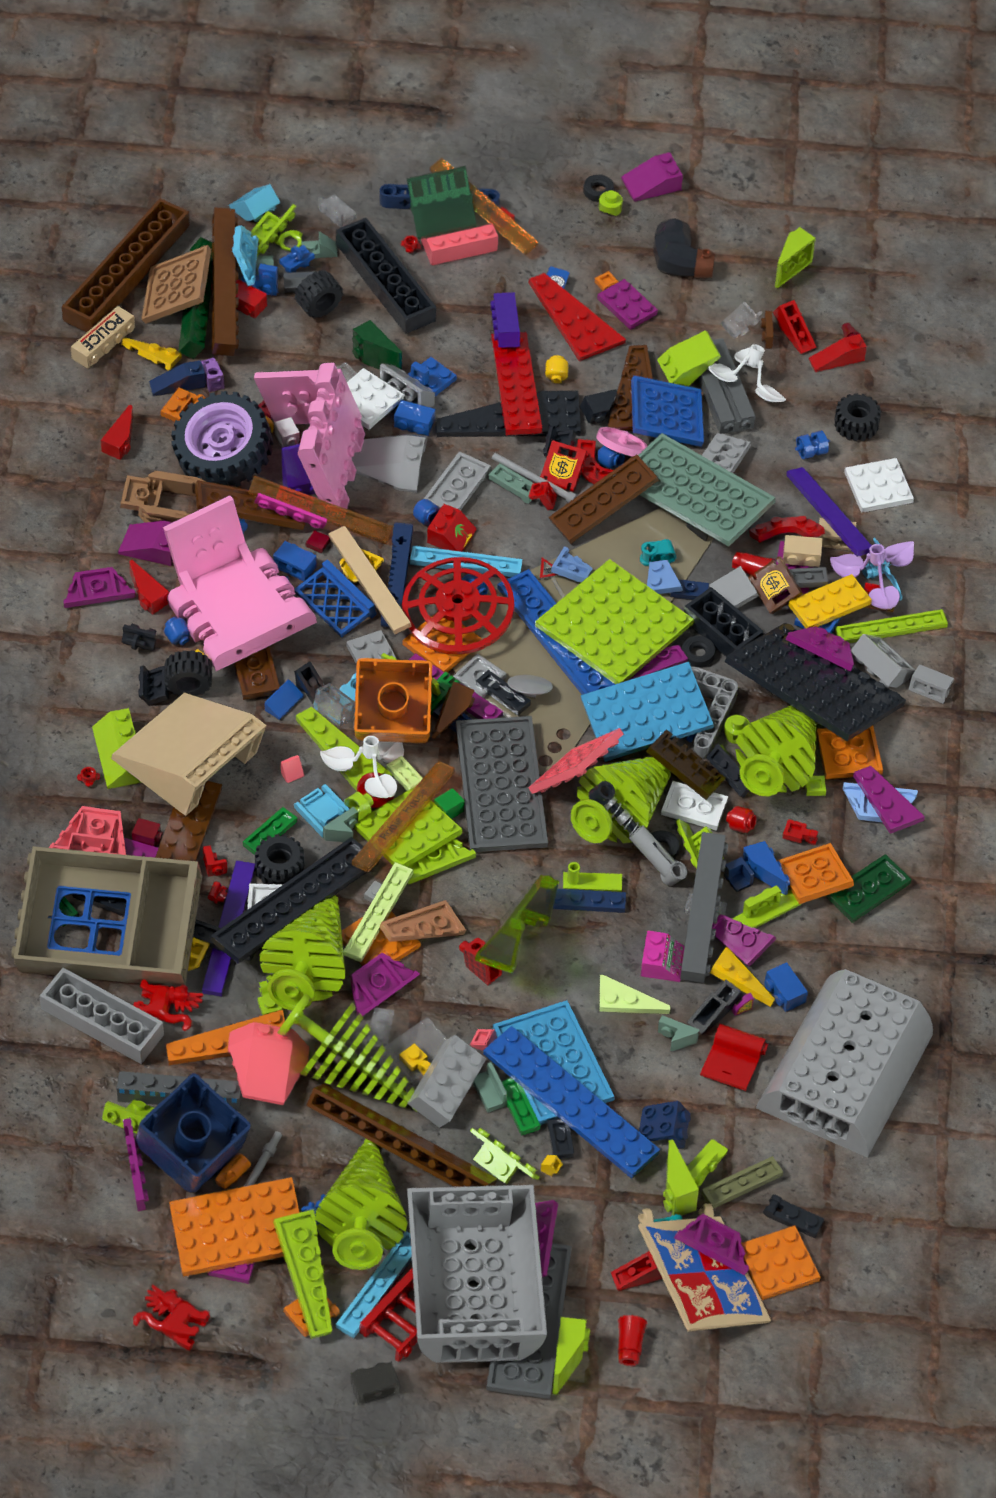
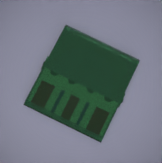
M466 166L407 178L411 200L410 209L414 217L418 240L477 227L473 195L470 191Z

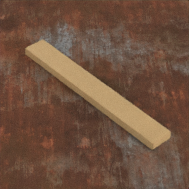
M346 526L330 532L329 538L393 633L397 634L410 628L411 622Z

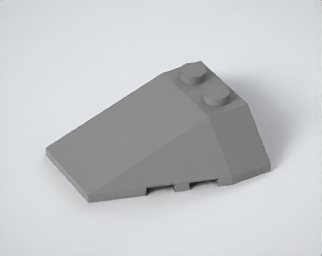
M404 434L364 439L361 452H355L351 458L357 470L356 474L366 478L370 476L377 479L381 484L387 483L394 486V489L399 491L417 493L423 452L426 450L428 436Z

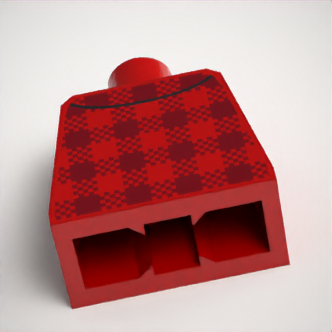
M475 938L470 943L465 940L460 944L459 950L464 953L466 967L486 985H490L502 975L499 949L480 938Z

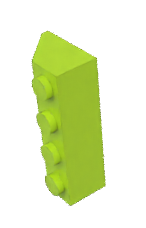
M129 708L111 711L92 726L107 789L142 783L111 759L112 754L135 735Z

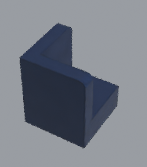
M740 857L725 864L724 877L733 889L739 892L753 885L754 872L745 860Z

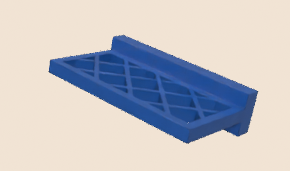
M327 559L322 563L323 567L294 590L342 638L366 618L370 617L372 619L377 613L375 605ZM322 575L327 578L326 583H316L317 579ZM306 587L313 588L312 594H304L302 590ZM316 588H326L325 594H315ZM329 588H337L338 594H328ZM314 599H324V605H315ZM327 599H337V606L327 605ZM340 599H349L350 606H340ZM326 610H336L335 617H327ZM339 610H349V616L338 617ZM352 610H359L363 614L359 617H352ZM338 621L348 622V625L342 630L337 626Z

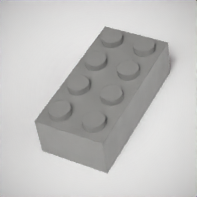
M453 1035L443 1042L407 1104L440 1128L451 1121L486 1058L459 1037Z

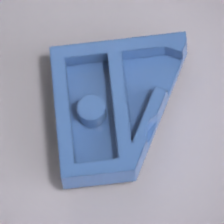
M564 547L554 562L551 572L581 583L592 574L593 568L584 563L578 556L573 557L569 554V549Z
M668 560L649 562L648 587L658 594L683 591Z

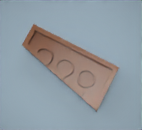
M446 900L383 921L379 926L389 942L464 935L466 929Z

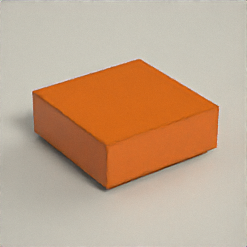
M610 271L595 278V283L602 291L619 282Z

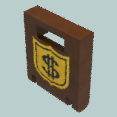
M780 556L776 558L779 563L778 565L772 560L756 571L757 579L754 575L749 576L750 581L771 614L787 605L790 600L803 594ZM788 589L790 595L777 603L774 598Z

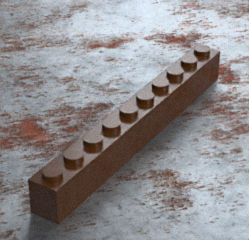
M214 207L212 216V354L234 356L235 349L239 347V339L236 338L239 332V325H236L239 318V311H236L239 303V297H236L239 284H236V281H238V270H235V267H238V261L232 252V247H234L233 235H235V227L238 226V217L235 216V209Z
M326 1084L313 1088L306 1106L451 1186H495L498 1180L496 1177Z

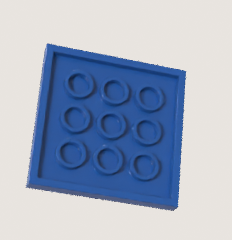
M633 375L631 379L633 433L655 438L663 433L677 442L702 447L704 436L701 389Z

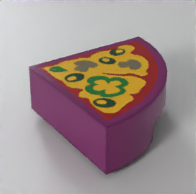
M751 993L742 997L743 1000L738 1005L734 1004L732 1012L735 1016L753 1009L754 997Z

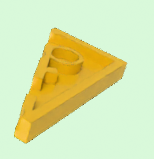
M122 338V345L129 350L135 348L140 356L156 364H166L165 369L171 370L181 360L182 354L174 348H163L155 343L148 344Z
M725 947L713 965L710 974L723 981L728 980L744 993H751L755 999L771 1007L775 998L733 952Z

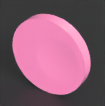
M601 427L596 436L597 440L604 446L628 456L639 455L647 447V444L640 438L616 428Z

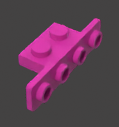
M279 488L275 499L258 493L255 499V503L261 508H269L280 515H288L298 522L309 523L314 528L323 529L328 520L310 513L309 505L313 504V500ZM287 496H289L288 499H291L290 504L286 503ZM294 498L299 500L298 504L293 503ZM301 500L306 503L304 507L301 505L299 507Z

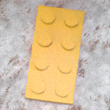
M851 574L790 600L788 606L806 629L822 626L871 604L872 599Z

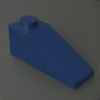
M202 361L183 363L150 380L152 396L175 393L178 388L186 391L206 388Z

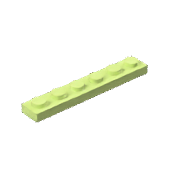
M396 862L394 863L343 951L344 956L362 963L381 930L379 927L381 922L386 921L411 878L413 869Z

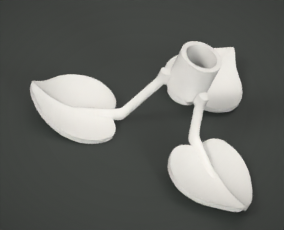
M753 344L751 347L735 354L734 358L740 362L736 370L732 371L723 364H713L708 367L713 375L726 382L737 381L738 377L735 374L738 373L744 364L758 368V388L755 390L756 393L764 400L770 402L786 401V398L774 388L761 384V370L763 366L761 358L765 349L759 345Z
M367 736L363 740V747H359L355 757L354 752L350 748L343 746L320 751L324 763L336 771L350 770L353 767V762L357 761L361 753H363L367 759H373L375 778H369L365 782L367 793L379 798L393 797L396 794L397 784L395 779L388 774L378 776L376 757L378 760L382 759L384 762L390 763L398 757L404 756L402 742H379L377 737Z

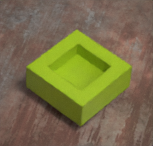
M808 776L809 782L805 785L806 796H826L825 776H812V778Z

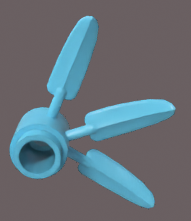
M873 538L875 544H880L876 538ZM869 560L865 569L862 570L863 575L867 579L879 576L878 566H874ZM884 561L881 565L882 574H885L899 591V601H901V590L896 579L890 573V563Z

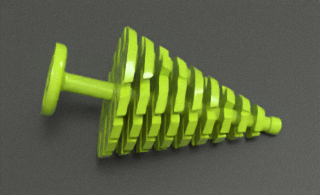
M790 705L753 721L742 729L745 735L739 733L736 743L744 752L743 754L740 749H735L737 761L741 766L740 778L744 786L752 793L759 796H772L778 792L786 793L787 787L784 783L793 792L799 790L800 785L804 787L809 782L808 775L812 778L815 771L814 763H816L815 720Z
M653 757L595 766L588 769L579 780L582 786L577 787V797L580 801L571 810V822L579 836L591 843H601L606 839L617 843V838L622 843L632 842L629 839L630 833L627 829L624 830L625 827L615 820L616 817H612L613 814L609 810L607 811L600 803L589 799V791L602 781L610 782L615 789L616 802L621 803V807L633 816L632 819L634 822H638V826L644 825L647 829L667 785V781L671 776V771Z
M336 895L330 899L323 900L315 905L312 910L302 914L291 924L274 934L272 938H269L262 947V949H267L260 953L263 973H273V975L269 974L266 977L268 980V993L270 998L284 1009L293 1011L305 993L311 998L306 1006L307 1008L313 1001L325 1000L333 996L332 992L318 990L339 991L343 985V980L340 979H345V965L338 905L339 899Z
M305 993L277 1032L284 1036L296 1024L322 1042L300 1074L307 1076L328 1047L332 1051L313 1076V1079L319 1080L336 1055L339 1054L342 1056V1059L324 1083L331 1084L346 1062L349 1061L352 1065L337 1087L343 1088L358 1068L362 1073L351 1086L350 1091L356 1092L368 1075L372 1080L362 1092L363 1095L368 1096L375 1085L380 1083L382 1087L374 1098L380 1100L385 1092L389 1090L392 1094L386 1102L392 1104L399 1096L403 1100L398 1106L405 1108L415 1089L412 1086L408 1093L403 1090L408 1083L406 1076H404L399 1084L394 1082L401 1072L398 1065L389 1077L384 1075L393 1062L391 1055L388 1056L379 1070L374 1067L386 1050L383 1044L369 1062L365 1060V1057L379 1039L377 1035H373L360 1055L354 1052L370 1031L371 1027L369 1024H366L350 1048L344 1045L362 1021L363 1016L359 1013L340 1040L335 1038L336 1034L356 1007L353 1002L329 1033L304 1015L303 1011L311 1000L310 996Z
M368 1139L364 1140V1144L358 1148L357 1153L354 1154L349 1164L318 1205L321 1208H317L315 1220L327 1227L325 1228L318 1224L317 1230L320 1236L333 1247L332 1252L335 1259L341 1265L355 1270L369 1269L377 1265L382 1258L383 1248L388 1251L395 1246V1242L399 1243L403 1238V1232L399 1228L405 1232L407 1228V1220L403 1216H406L405 1211L395 1191L389 1172L383 1165L384 1160L379 1148Z

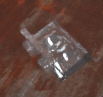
M743 302L720 324L734 339L739 335L743 337L749 331L748 326L754 327L760 321L758 317L762 312L759 311L756 314L746 302Z

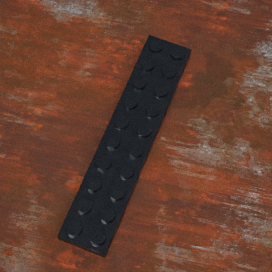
M350 837L211 935L210 941L239 964L263 947L265 942L272 938L274 934L291 924L302 914L312 910L315 905L323 900L332 898L377 866L379 858L354 838Z

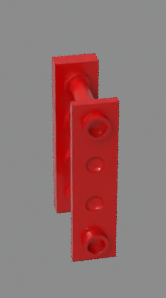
M413 1267L360 1322L359 1333L365 1338L370 1333H376L396 1348L395 1360L397 1362L403 1357L407 1358L413 1350L412 1347L418 1342L417 1328L394 1312L397 1304H403L416 1314L415 1302L407 1297V1294L414 1290ZM384 1318H389L410 1335L402 1343L382 1328L380 1322Z

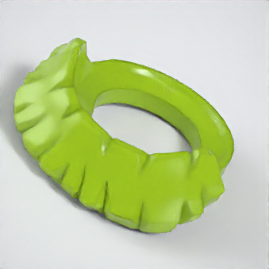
M295 230L286 231L276 238L275 244L280 245L283 250L291 252V248L284 245V238L292 236L298 242L297 247H300L303 233Z

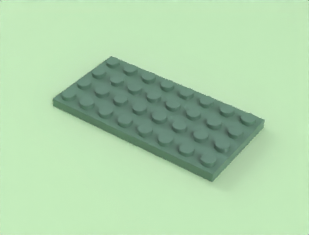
M663 433L638 455L659 480L640 495L727 546H730L775 503L774 496Z

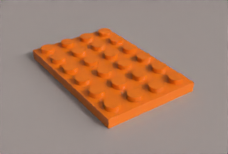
M292 1177L170 1201V1210L183 1277L284 1257L273 1221L277 1218L299 1213Z

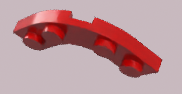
M578 439L577 448L587 450L588 452L581 471V475L587 481L595 484L614 471L605 469L596 462V441Z
M806 516L774 517L771 521L758 524L749 530L750 537L758 542L788 532L814 538L825 534L823 526L808 519Z

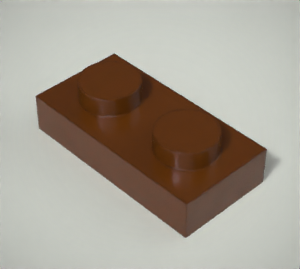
M765 311L764 318H761V328H764V331L761 333V341L765 342V349H772V311Z

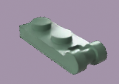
M499 464L489 473L491 481L519 496L523 502L528 504L533 500L529 498L531 486L534 484L502 464Z

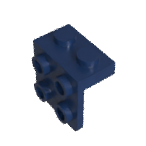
M679 1100L645 1106L642 1110L639 1132L650 1141L673 1139L678 1149L685 1148L686 1139L688 1138V1124L691 1119L690 1113Z

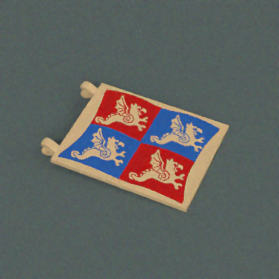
M703 1204L704 1208L699 1209V1215L705 1214L724 1224L721 1216L714 1217L711 1204ZM650 1209L642 1210L644 1214L638 1215V1219L641 1222L638 1227L687 1331L761 1324L771 1321L748 1272L743 1275L674 1238L679 1230L684 1229L690 1222L695 1221L696 1218L653 1222L652 1211Z

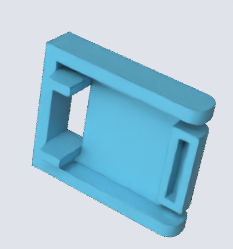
M326 784L321 787L322 791L317 788L301 798L300 803H294L296 811L322 838L323 827L327 825V822L349 810Z

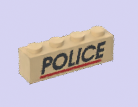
M117 306L71 346L72 359L87 369L96 364L104 354H107L112 347L122 341L123 337L134 330V315Z

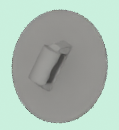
M533 675L513 676L507 682L511 689L522 693L524 696L536 698L537 694L548 693L553 688L550 681Z

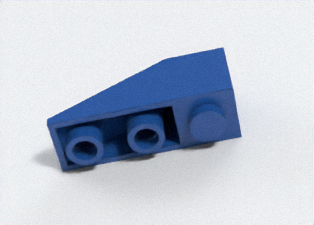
M765 841L743 847V859L754 872V876L771 887L777 885L781 893L787 895L788 886L790 885L789 877L787 874L784 875L781 863L776 861L773 849L769 848Z

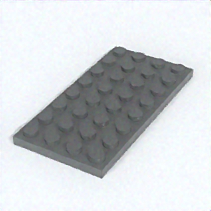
M532 716L456 721L470 851L483 852L548 847L542 793L538 791L532 794L528 788L540 778Z

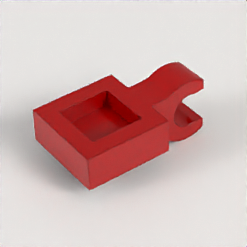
M788 819L782 839L801 843L804 839L807 843L816 845L818 831L807 829V824Z

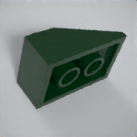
M371 320L353 329L352 353L355 358L359 359L363 364L379 370L381 364L393 365L402 370V351Z

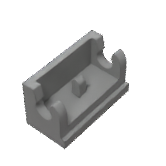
M919 664L912 675L909 690L943 704L950 693V687L954 678Z

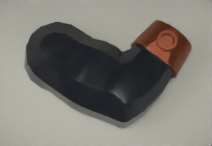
M676 218L661 222L655 231L653 252L659 271L674 276L712 278L715 252H711L709 249L698 248L697 250L691 247L692 234L686 222Z

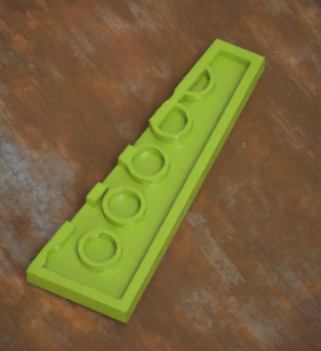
M313 707L296 715V721L322 751L343 746L350 748L354 752V757L358 753L359 746ZM361 753L358 760L353 762V767L350 770L340 771L356 792L360 778L367 773L374 772L373 759H367ZM377 762V773L392 776L386 768Z
M314 1209L274 1219L273 1224L310 1338L329 1335L332 1333L326 1286L324 1285V1272L321 1265V1252L318 1245Z

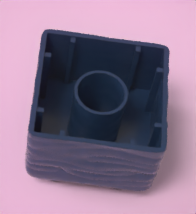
M193 1073L141 1120L138 1127L136 1145L184 1190L194 1193L242 1149L251 1125L223 1097L217 1094L210 1085Z

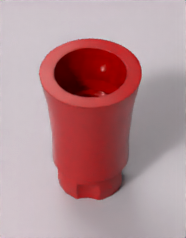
M736 552L732 560V568L736 569L741 566L745 574L754 575L757 578L755 572L772 560L775 561V559Z
M625 1315L618 1318V1360L620 1364L635 1366L639 1364L647 1321L639 1316Z

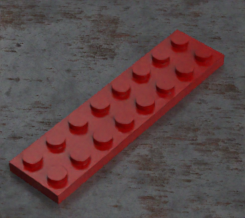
M520 332V347H498V340L494 341V334H491L506 435L542 433L527 332Z

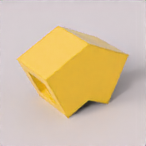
M547 1155L541 1164V1172L552 1177L553 1174H557L563 1164L557 1155Z

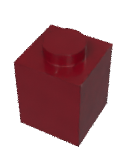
M138 818L132 831V840L156 847L158 843H161L163 837L161 824Z

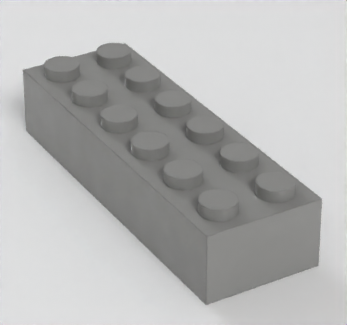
M65 968L60 970L40 995V1004L43 1011L140 1064L143 1063L164 1036L162 1021Z

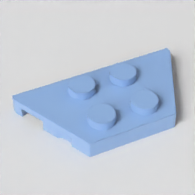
M844 782L843 790L858 820L882 822L860 786L855 783ZM895 788L911 804L917 797L918 790Z

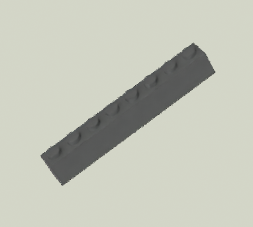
M702 832L680 980L704 983L705 976H709L711 964H707V959H712L713 947L709 945L710 941H714L716 929H712L713 923L717 924L718 918L715 906L720 904L721 895L717 894V891L722 889L723 877H720V871L724 872L726 860H722L723 854L727 855L728 843H725L726 835Z

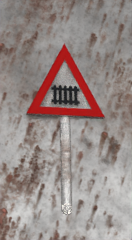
M541 558L540 579L551 578L560 596L564 598L565 595L555 579V576L560 575L552 573L553 565L544 558Z

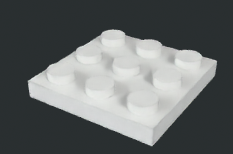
M364 368L347 382L361 413V424L368 430L394 409L401 400H404L403 393Z
M897 458L845 468L844 473L861 513L913 503V495Z

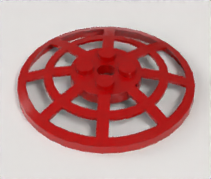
M469 557L446 558L427 565L410 580L402 600V611L411 622V627L408 630L412 636L424 646L446 654H468L492 645L506 632L511 624L515 606L513 591L505 576L490 564ZM454 563L453 568L443 570L433 576L426 573L437 566ZM461 563L476 564L487 568L488 571L481 574L472 569L461 568ZM454 573L453 581L444 584L438 580V578L444 575ZM461 573L471 574L478 578L470 583L461 580ZM497 575L504 583L508 597L497 596L496 590L489 578ZM419 578L427 581L421 589L419 599L408 601L413 584ZM484 582L489 588L491 595H480L477 587ZM431 584L438 588L435 597L425 598L426 591ZM456 598H460L463 600L461 603L458 604L453 602V600ZM481 602L491 603L490 609L485 616L478 611ZM497 603L508 605L506 616L501 625L496 629L490 622V619L495 613ZM436 604L438 613L431 618L425 609V605ZM419 606L420 613L427 622L421 631L411 621L408 613L409 608ZM472 617L479 621L472 626L462 628V621ZM445 618L454 622V628L442 626L438 622ZM483 626L491 633L488 637L478 642L463 645L462 634L474 632ZM434 628L442 633L455 635V645L438 643L426 636Z

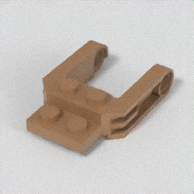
M154 471L147 478L127 475L120 508L139 511L138 516L144 523L156 521L173 523L190 514L184 511L160 508L162 491L196 496L195 484L197 480H204L197 477Z

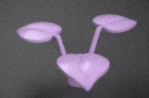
M903 542L884 548L881 544H874L870 547V554H867L864 563L863 559L855 554L830 557V562L834 571L841 577L851 574L857 577L860 574V570L865 569L870 559L874 566H878L880 588L873 589L869 593V597L872 599L871 604L881 609H892L898 604L900 595L894 586L884 588L881 565L884 561L887 563L891 562L893 566L897 567L910 564L914 557V542Z

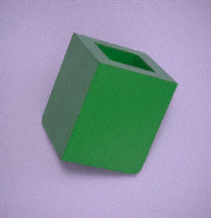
M453 788L434 799V803L451 819L464 812L465 800Z

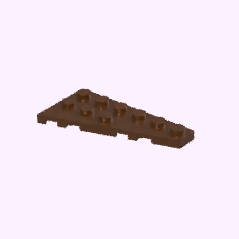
M647 345L629 346L607 427L622 431H633L631 379L633 375L653 379Z

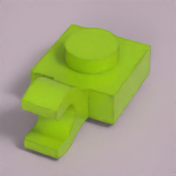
M267 980L259 982V991L262 997H258L257 1002L261 1014L266 1015L283 1010L282 1007L270 998L267 990Z

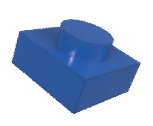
M415 361L411 365V377L417 379L425 386L429 382V370L424 365Z

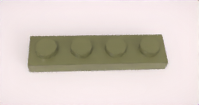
M772 1156L702 1189L701 1194L714 1209L782 1177L783 1171Z

